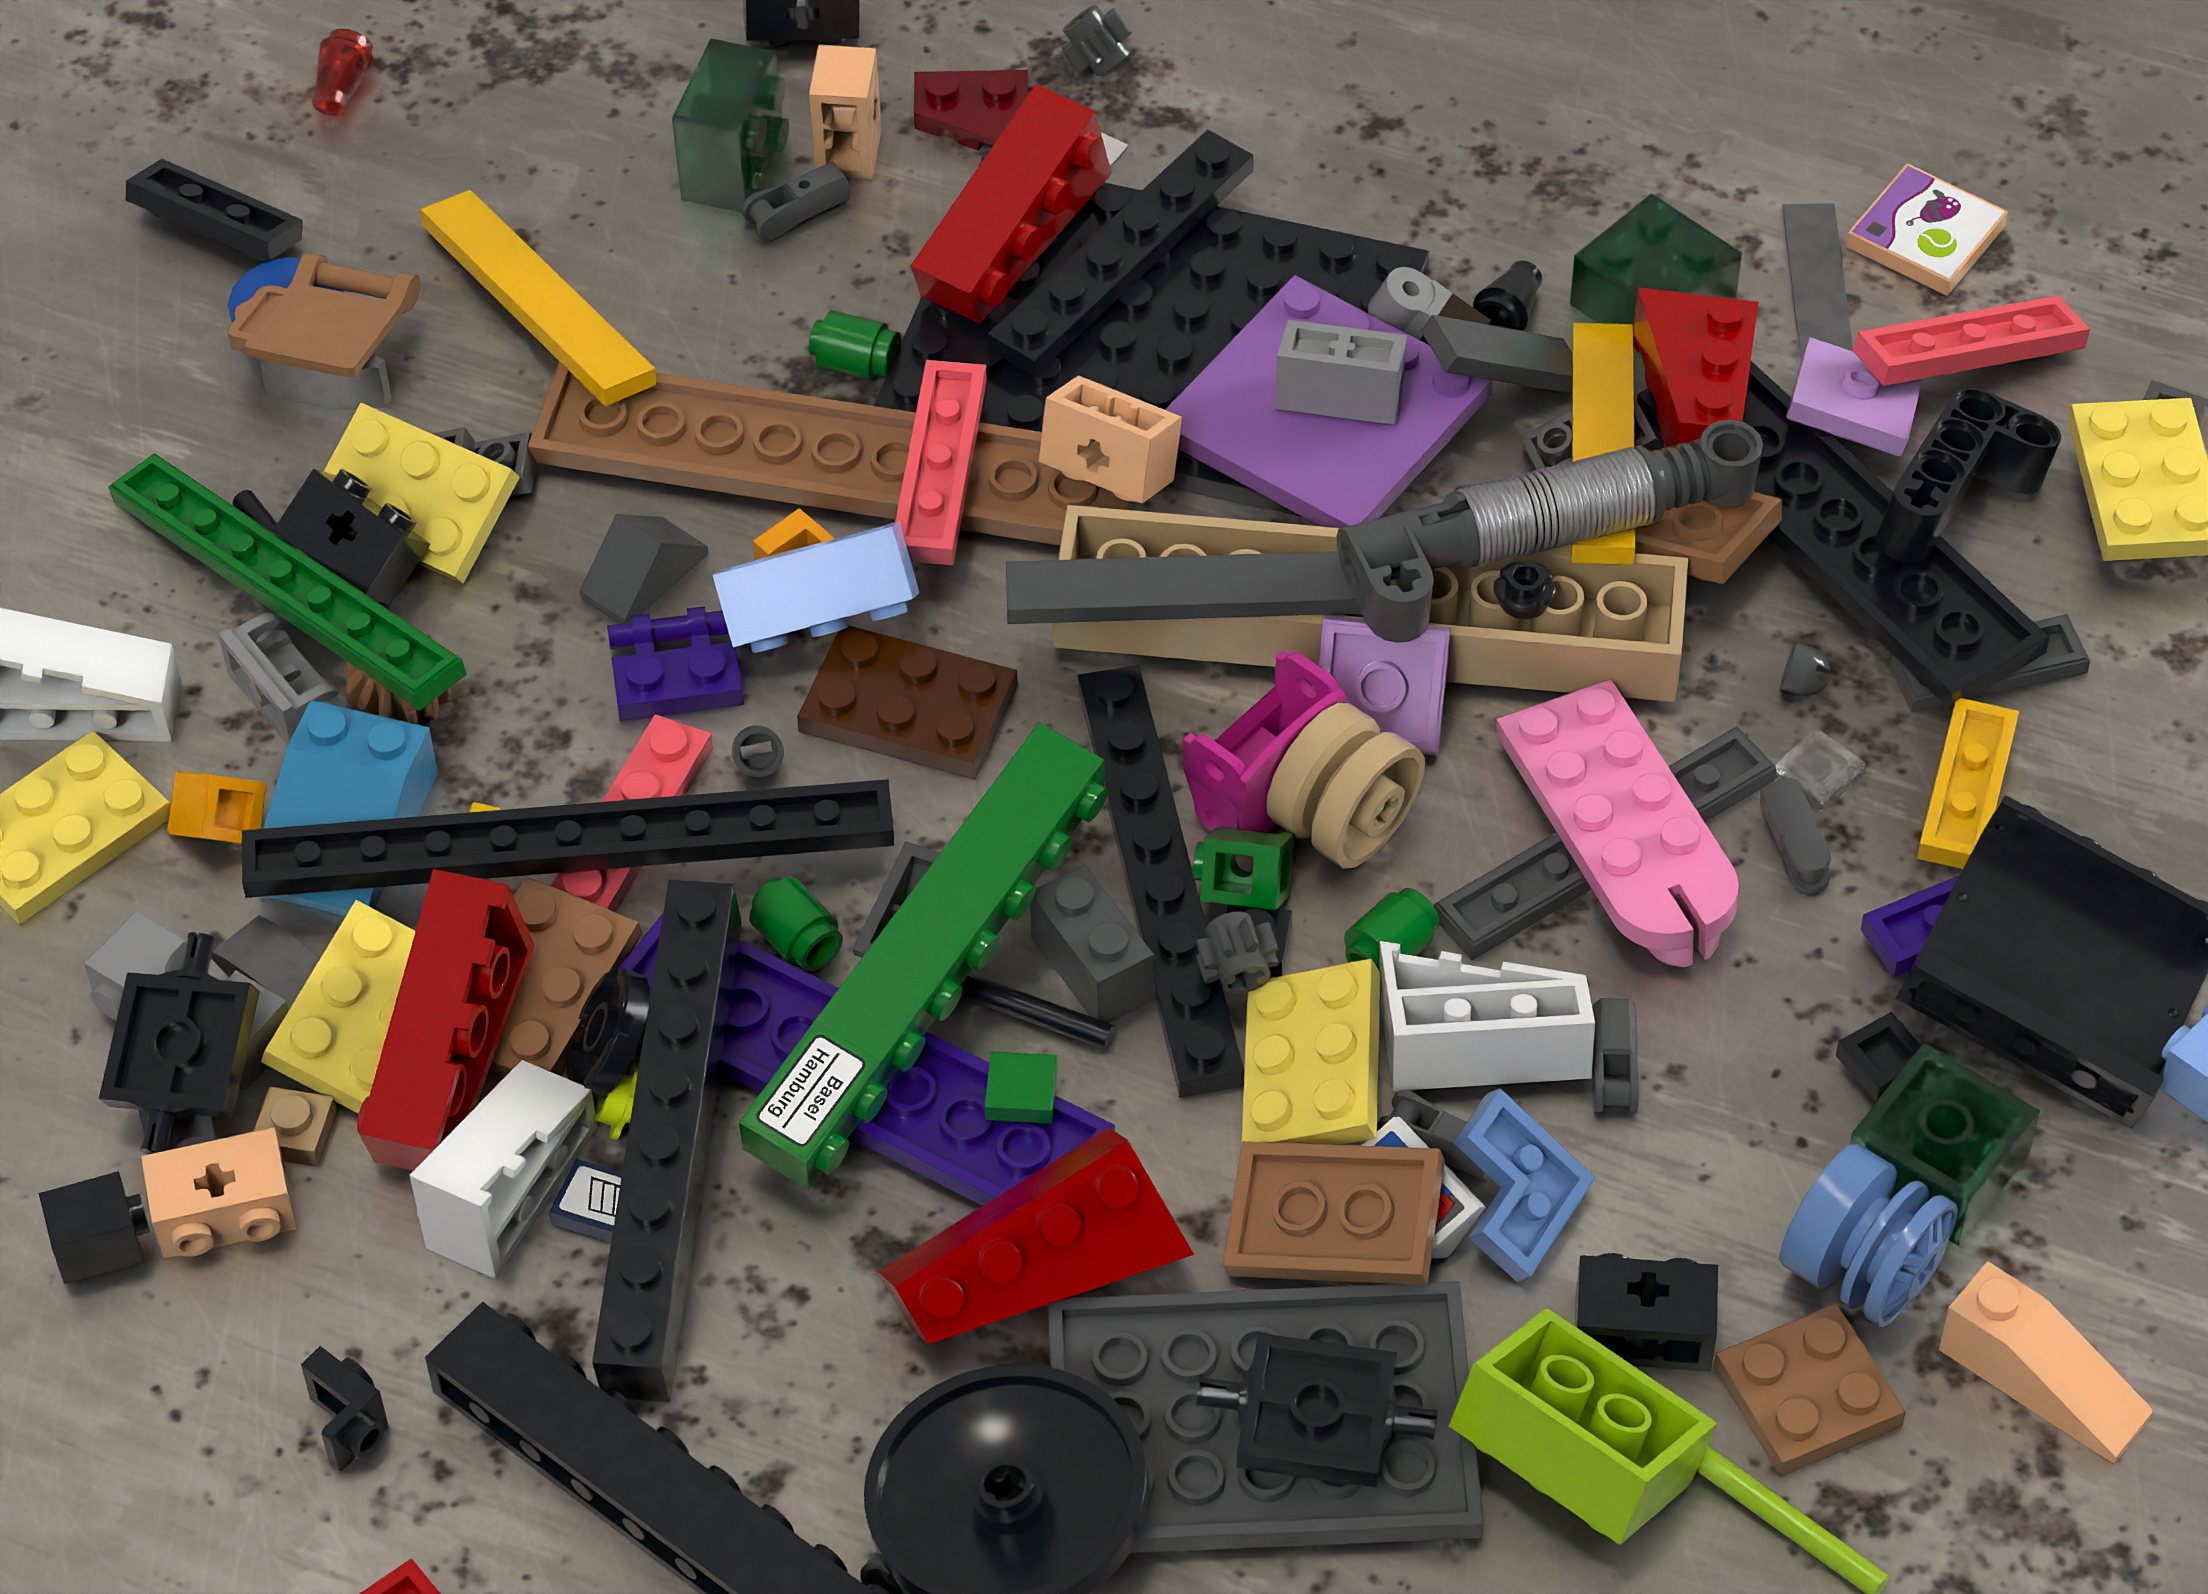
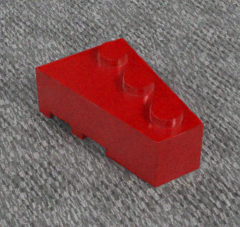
M1638 287L1633 342L1636 352H1640L1646 370L1645 382L1648 392H1652L1658 409L1657 421L1665 447H1675L1685 442L1689 444L1693 440L1701 439L1703 431L1709 425L1721 420L1743 422L1759 302Z

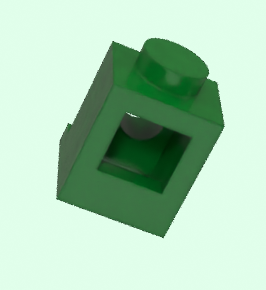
M1216 827L1204 838V842L1197 843L1194 852L1192 873L1194 880L1201 881L1200 901L1277 910L1290 896L1295 833L1281 832L1280 834ZM1236 855L1251 856L1254 859L1253 871L1242 870L1236 862Z

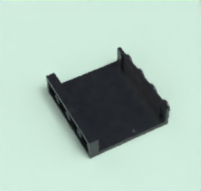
M2005 795L1984 827L1895 999L2132 1129L2154 1100L2164 1080V1077L2159 1075L2166 1061L2161 1057L2162 1051L2171 1036L2183 1026L2208 974V902L2188 895L2161 880L2152 871L2133 865L2102 848L2093 839L2080 836L2043 816L2036 808L2023 805Z

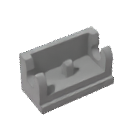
M1287 319L1277 354L1275 409L1395 425L1398 414L1399 393L1403 391L1408 335Z
M264 613L233 630L228 627L219 632L218 635L227 672L288 745L310 700L348 709L349 707L342 699H338L339 691L332 683H325L293 645L290 636L284 629L269 634L263 640L256 642L261 634L273 630L280 624L279 619L274 613Z

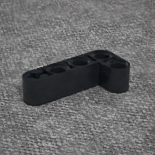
M1968 387L1959 389L1949 400L1896 484L1877 532L1876 542L1878 547L1891 558L1902 562L1916 563L1923 561L1929 556L1976 477L2018 494L2037 492L2042 487L2061 440L2059 428L2044 416L1988 391Z

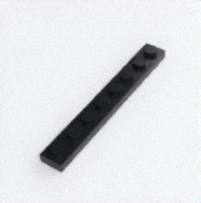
M1139 665L1079 674L1078 692L1093 752L1105 760L1104 787L1108 789L1105 801L1138 933L1154 954V997L1179 1098L1244 1087V1068L1221 981L1218 979L1206 984L1196 958L1199 954L1196 941L1206 938L1205 928L1207 925L1196 883L1193 879L1192 867Z

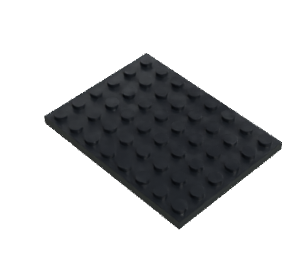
M1104 182L1008 291L1001 304L994 307L980 324L921 297L874 406L916 413L926 360L986 365L987 382L980 423L1042 432L1046 397L1077 376L1165 410L1294 275L1368 313V305L1371 298L1394 269L1408 267L1426 275L1429 267V251L1216 206L1034 377L988 350V333L1142 191ZM1178 449L1174 481L1166 487L1300 516Z

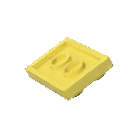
M2177 398L2071 404L2067 421L2103 561L2207 556L2208 457L2192 399Z
M363 403L359 404L324 472L337 475L340 469L352 473L372 488L367 497L383 508L385 503H390L411 516L417 522L412 531L430 543L418 564L464 584L520 478L512 469Z
M92 730L0 794V906L19 925L23 924L169 820L170 802Z
M356 900L266 1047L261 1062L322 1095L334 1097L335 1102L359 1114L363 1101L366 1097L370 1096L415 931Z
M1372 959L1269 978L1264 985L1248 992L1242 1141L1345 1145L1377 1139L1380 971Z

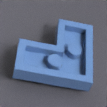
M1499 1088L1485 1095L1454 1141V1144L1501 1187L1469 1238L1518 1282L1533 1275L1596 1177Z

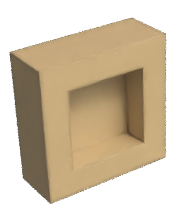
M269 1087L254 1131L275 1127L284 1161L318 1166L337 1113L334 1097Z

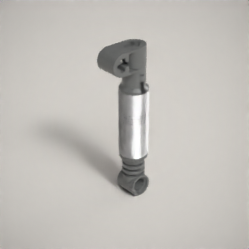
M1721 420L1709 425L1703 431L1701 439L1693 440L1689 444L1685 442L1675 447L1662 448L1660 451H1649L1641 445L1633 448L1630 446L1598 456L1595 455L1574 462L1571 461L1545 469L1542 468L1538 472L1534 470L1524 475L1519 474L1517 477L1513 475L1510 478H1501L1498 481L1494 480L1493 482L1489 481L1481 485H1472L1469 488L1466 487L1447 494L1444 501L1439 504L1338 529L1337 550L1341 568L1365 621L1372 632L1386 641L1395 643L1409 642L1420 637L1428 627L1434 583L1432 570L1454 564H1459L1465 569L1484 567L1516 557L1535 554L1539 551L1542 552L1575 542L1590 540L1593 537H1602L1644 525L1647 526L1661 520L1665 511H1669L1673 507L1677 509L1688 505V503L1690 505L1702 502V500L1714 506L1724 508L1737 507L1746 503L1754 494L1763 449L1762 439L1753 427L1744 422ZM1399 578V587L1397 585L1390 586L1391 580Z

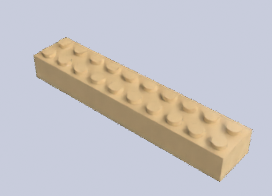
M1067 505L1058 560L1337 552V532L1340 528ZM1558 547L1479 568L1465 569L1459 564H1454L1432 570L1434 583L1428 626L1451 628L1446 682L1573 693L1611 679L1624 698L1676 702L1682 656L1688 558L1635 553L1634 565L1571 563V548ZM1530 561L1543 565L1552 573L1553 580L1551 583L1556 586V594L1545 612L1540 616L1532 619H1518L1508 615L1501 608L1499 600L1494 594L1493 585L1494 581L1501 577V569L1509 563ZM1399 578L1391 580L1390 586L1397 585L1399 587ZM1362 613L1329 614L1330 616L1365 619ZM1325 615L1052 623L1053 648L1275 667L1276 656L1284 650L1288 654L1296 651L1319 666L1323 618Z

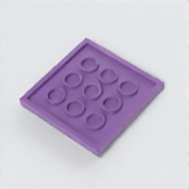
M1294 275L1165 409L1182 417L1178 449L1319 526L1342 528L1379 519L1492 395L1493 380L1445 372L1431 347L1408 335L1403 391L1399 393L1398 414L1395 425L1275 409L1277 354L1287 319L1408 335Z

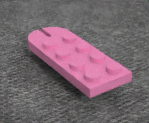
M1610 679L1496 719L1499 741L1616 928L1629 940L1646 947L1658 961L1669 966L1683 968L1693 965V928L1699 931L1698 951L1704 960L1709 959L1719 945L1720 934L1729 927L1737 912L1739 892L1737 873L1613 681Z

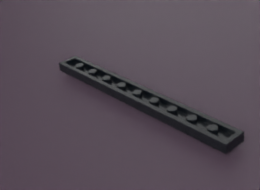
M889 779L242 830V885L245 898L427 884L430 881L433 869L480 879L889 847L894 846Z

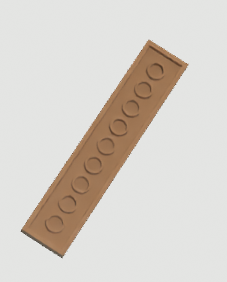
M559 361L529 441L528 449L539 464L896 520L916 413L663 373H656L655 386L604 406ZM979 422L960 530L1061 546L1067 505L1132 510L1134 502L1122 500L1116 497L1112 491L1085 480L1068 478L1060 470L1038 462L1042 432Z

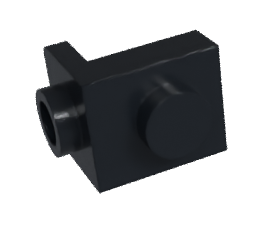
M319 1346L301 1363V1368L310 1400L334 1418L324 1427L321 1435L329 1463L339 1471H343L356 1458H362L371 1453L381 1441L384 1431L389 1425L381 1393L375 1388L372 1378L365 1369L351 1358L346 1357L340 1361L322 1346Z

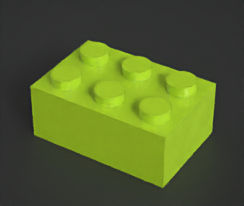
M1545 1308L1473 1364L1449 1427L1472 1442L1480 1451L1491 1455L1530 1482L1536 1490L1547 1494L1579 1516L1594 1530L1605 1534L1621 1545L1691 1485L1718 1423L1550 1309Z

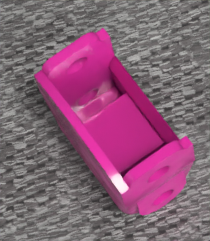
M1282 650L1276 656L1275 687L1218 738L1212 740L1204 734L1195 736L1191 732L1183 738V770L1194 801L1195 813L1200 823L1209 833L1216 827L1269 833L1277 824L1267 814V795L1273 776L1286 751L1303 728L1321 711L1336 703H1346V693L1339 689L1335 678L1296 651L1288 654ZM1306 680H1308L1313 685L1315 690L1307 683Z

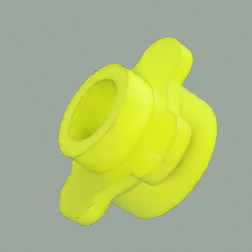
M634 1063L630 1074H624L611 1093L597 1100L595 1121L611 1125L610 1139L618 1140L626 1123L630 1124L639 1064Z

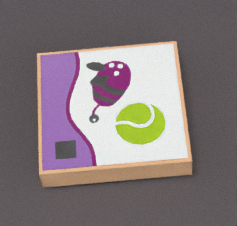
M1906 164L1847 234L1846 247L1948 296L2004 229L2008 211L1912 165Z

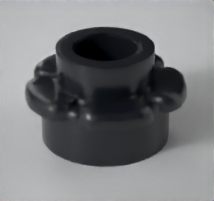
M1517 561L1507 564L1501 569V577L1497 578L1493 585L1494 594L1499 600L1503 611L1518 619H1532L1540 616L1545 612L1556 594V586L1551 583L1553 580L1552 573L1543 565L1530 561Z

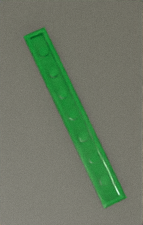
M152 454L108 486L114 503L417 710L423 709L467 675L463 660L157 454Z

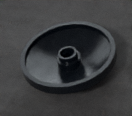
M1004 1364L979 1368L951 1377L922 1393L894 1418L878 1441L869 1461L864 1486V1508L872 1541L878 1556L895 1581L910 1594H1089L1104 1583L1122 1565L1136 1544L1144 1526L1149 1506V1474L1142 1442L1135 1426L1125 1411L1105 1391L1077 1375L1060 1369L1030 1364Z

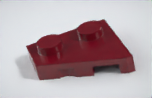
M1028 70L914 72V128L938 137H951L959 144L978 151L984 143L994 145L1028 96Z

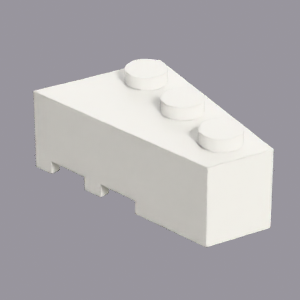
M0 608V740L78 741L93 730L104 741L172 742L182 682L171 643Z
M1380 941V1008L1393 1091L1592 1078L1595 1020L1586 975L1503 962L1501 970L1462 964L1461 954L1441 951L1439 960L1400 954V944Z
M521 1060L409 1175L426 1249L496 1279L597 1128L592 1090Z

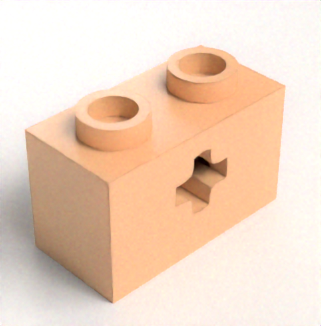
M818 45L809 92L815 169L833 161L846 178L873 180L882 131L876 48Z
M1077 376L1046 397L1038 462L1060 470L1068 478L1085 480L1112 491L1116 497L1122 500L1142 504L1174 481L1182 417L1094 381Z
M275 1127L141 1156L152 1225L163 1259L179 1255L197 1256L211 1248L247 1240L253 1242L265 1241L279 1233L297 1230L285 1164Z

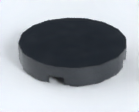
M620 967L621 970L613 968L605 973L593 987L578 1017L581 1019L579 1026L586 1028L582 1045L573 1042L572 1046H569L566 1073L568 1080L585 1086L584 1088L591 1089L592 1096L598 1099L611 1093L624 1076L643 1034L649 1009L650 987L647 977Z

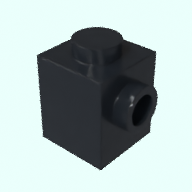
M119 1171L38 1193L52 1251L64 1284L144 1262L138 1236L150 1233L140 1193L127 1197Z

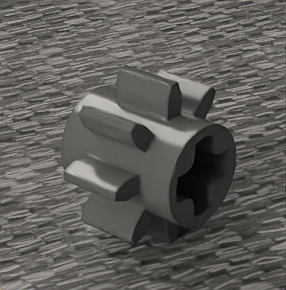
M1092 5L1074 17L1062 30L1070 41L1063 45L1061 49L1078 73H1081L1089 66L1096 76H1100L1119 64L1130 53L1129 47L1123 40L1131 35L1132 32L1115 8H1112L1104 15L1097 5Z
M1230 912L1216 917L1205 928L1206 938L1196 941L1199 951L1196 958L1204 982L1207 984L1220 979L1223 989L1231 994L1247 993L1261 987L1270 978L1269 968L1279 964L1275 953L1279 948L1270 923H1262L1255 927L1251 916L1245 912Z

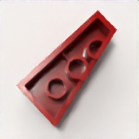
M1035 84L910 265L921 297L979 324L994 307L1001 304L1008 291L1112 174L1095 110Z
M436 869L432 871L370 1096L366 1097L363 1101L358 1115V1133L375 1163L414 1171L476 1107L535 947L508 884Z
M1106 1128L878 1271V1274L910 1328L927 1344H931L1192 1256L1194 1253L1129 1140L1110 1128Z

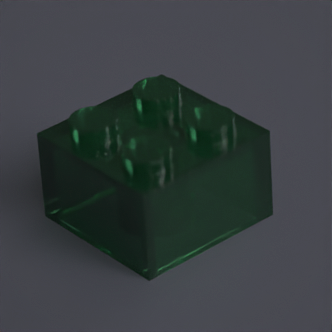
M710 38L672 117L681 200L741 212L744 201L750 195L766 189L770 177V162L775 152L781 153L784 150L789 134V120L782 118L781 109L786 83L784 77L778 76L776 51Z
M1651 193L1574 255L1570 305L1597 323L1633 324L1634 330L1638 287L1736 299L1742 252Z
M1923 1043L1854 1129L1849 1145L1858 1143L1895 1166L1897 1177L1891 1199L1908 1183L1918 1180L1928 1188V1201L1932 1197L1943 1195L1956 1203L1958 1214L1949 1241L1959 1246L2030 1155L2040 1110Z

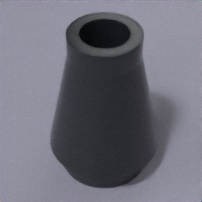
M1520 260L1514 262L1508 271L1475 296L1473 308L1491 320L1488 325L1524 331L1529 320L1536 292L1542 283L1540 270L1528 261Z

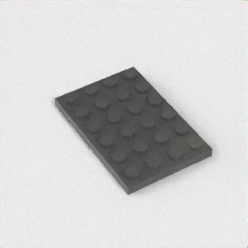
M1460 1281L1428 1282V1285L1380 1284L1065 1298L1048 1304L1051 1368L1077 1375L1105 1391L1128 1415L1142 1442L1149 1474V1506L1141 1534L1130 1553L1482 1538L1484 1523L1476 1446L1449 1427L1469 1376ZM1258 1333L1397 1352L1393 1381L1397 1398L1396 1405L1428 1410L1437 1409L1434 1440L1425 1437L1392 1433L1390 1442L1382 1452L1377 1488L1237 1468V1449L1241 1432L1238 1411L1197 1406L1200 1377L1204 1376L1210 1379L1242 1383L1243 1376L1253 1363Z

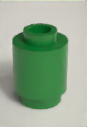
M831 310L824 320L818 319L815 321L810 333L808 348L810 354L816 355V365L818 368L874 381L878 376L886 378L900 347L901 335L899 332L889 330L887 323Z
M788 877L781 880H771L764 884L754 895L749 915L751 925L789 964L796 967L800 966L803 970L812 972L827 965L837 955L843 943V936L838 931L837 919L798 879Z
M1404 888L1399 893H1388L1345 932V956L1348 963L1372 959L1379 970L1380 941L1400 944V954L1417 956L1433 941L1434 930L1439 926L1437 911L1424 895L1412 888Z

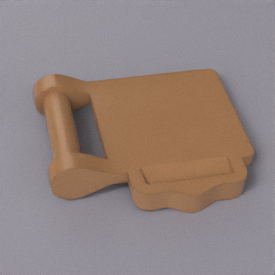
M305 253L299 262L292 282L287 288L271 285L263 286L255 292L251 299L236 307L235 320L227 329L231 349L245 350V354L248 357L346 378L355 377L401 314L412 310L416 304L421 287L420 277L406 272H398L395 277L329 264L327 258L323 255ZM321 286L330 287V288H335V289L344 290V291H349V292H354V293H359V294H364V295L373 296V297H378V298H383V299H386V300L383 301V300L368 298V297H364V296H359V295L344 293V292H340V291L325 289V288H321Z

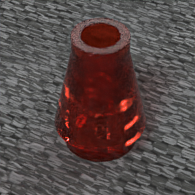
M341 28L331 31L329 37L320 42L316 86L312 98L313 107L320 113L334 117L343 115L348 102L374 65L373 46L364 35L350 29Z

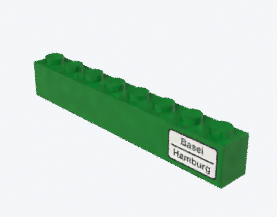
M1038 722L739 1121L744 1151L810 1190L822 1172L830 1175L838 1168L848 1151L849 1140L847 1138L860 1121L869 1123L877 1115L887 1096L888 1090L885 1087L897 1070L900 1069L906 1072L913 1066L924 1047L925 1037L923 1035L936 1018L944 1021L952 1013L962 994L963 988L960 985L973 968L980 971L988 964L999 944L1000 938L997 936L1010 918L1017 921L1027 911L1036 893L1034 885L1046 868L1050 871H1055L1061 865L1072 844V837L1070 836L1082 820L1088 823L1091 822L1101 810L1108 795V789L1104 787V759Z

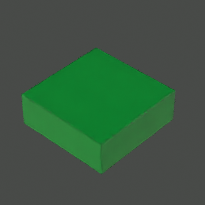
M991 1051L985 1100V1120L1052 1124L1058 1070L1057 1055Z

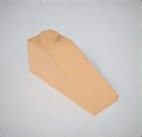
M1989 1261L1984 1264L1949 1306L1939 1351L2112 1464L2116 1463L2152 1418L2154 1410L2045 1297Z

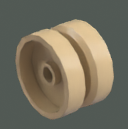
M1336 703L1321 711L1304 727L1286 751L1269 788L1267 814L1281 828L1289 833H1295L1294 836L1296 838L1312 837L1311 843L1317 852L1342 869L1356 868L1371 859L1389 841L1404 821L1417 797L1424 777L1425 757L1419 748L1396 733L1382 732L1380 734V728L1376 721L1350 703Z

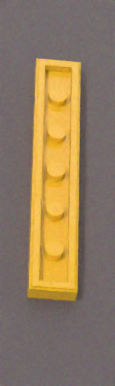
M471 190L420 209L421 225L604 406L656 385V368Z
M1573 322L1572 461L1574 462L1606 452L1609 453L1630 446L1634 447L1633 324ZM1635 528L1571 544V563L1634 565Z

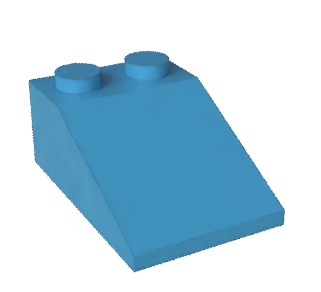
M310 700L286 748L263 829L418 817L438 775L429 727ZM384 887L265 897L346 916L356 900L374 909Z

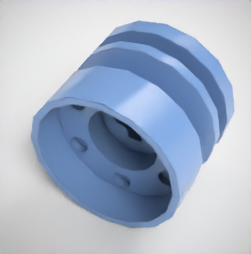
M1855 1143L1845 1147L1832 1159L1804 1197L1783 1240L1779 1260L1783 1267L1819 1289L1829 1287L1847 1270L1840 1294L1842 1303L1850 1309L1860 1307L1865 1303L1863 1313L1866 1319L1879 1327H1883L1894 1321L1931 1279L1943 1257L1946 1245L1955 1227L1958 1208L1956 1203L1943 1195L1932 1197L1928 1201V1188L1918 1180L1908 1183L1891 1199L1897 1177L1895 1166Z

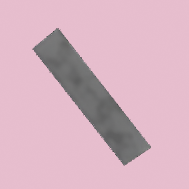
M1782 204L1800 357L1802 359L1809 337L1853 351L1835 204Z

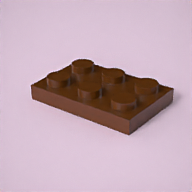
M848 625L847 628L838 631L797 715L798 731L976 779L1017 689V670Z

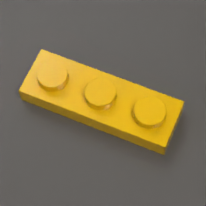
M1963 698L1955 702L1917 859L1963 869L1984 827L1996 810L2018 720V710Z

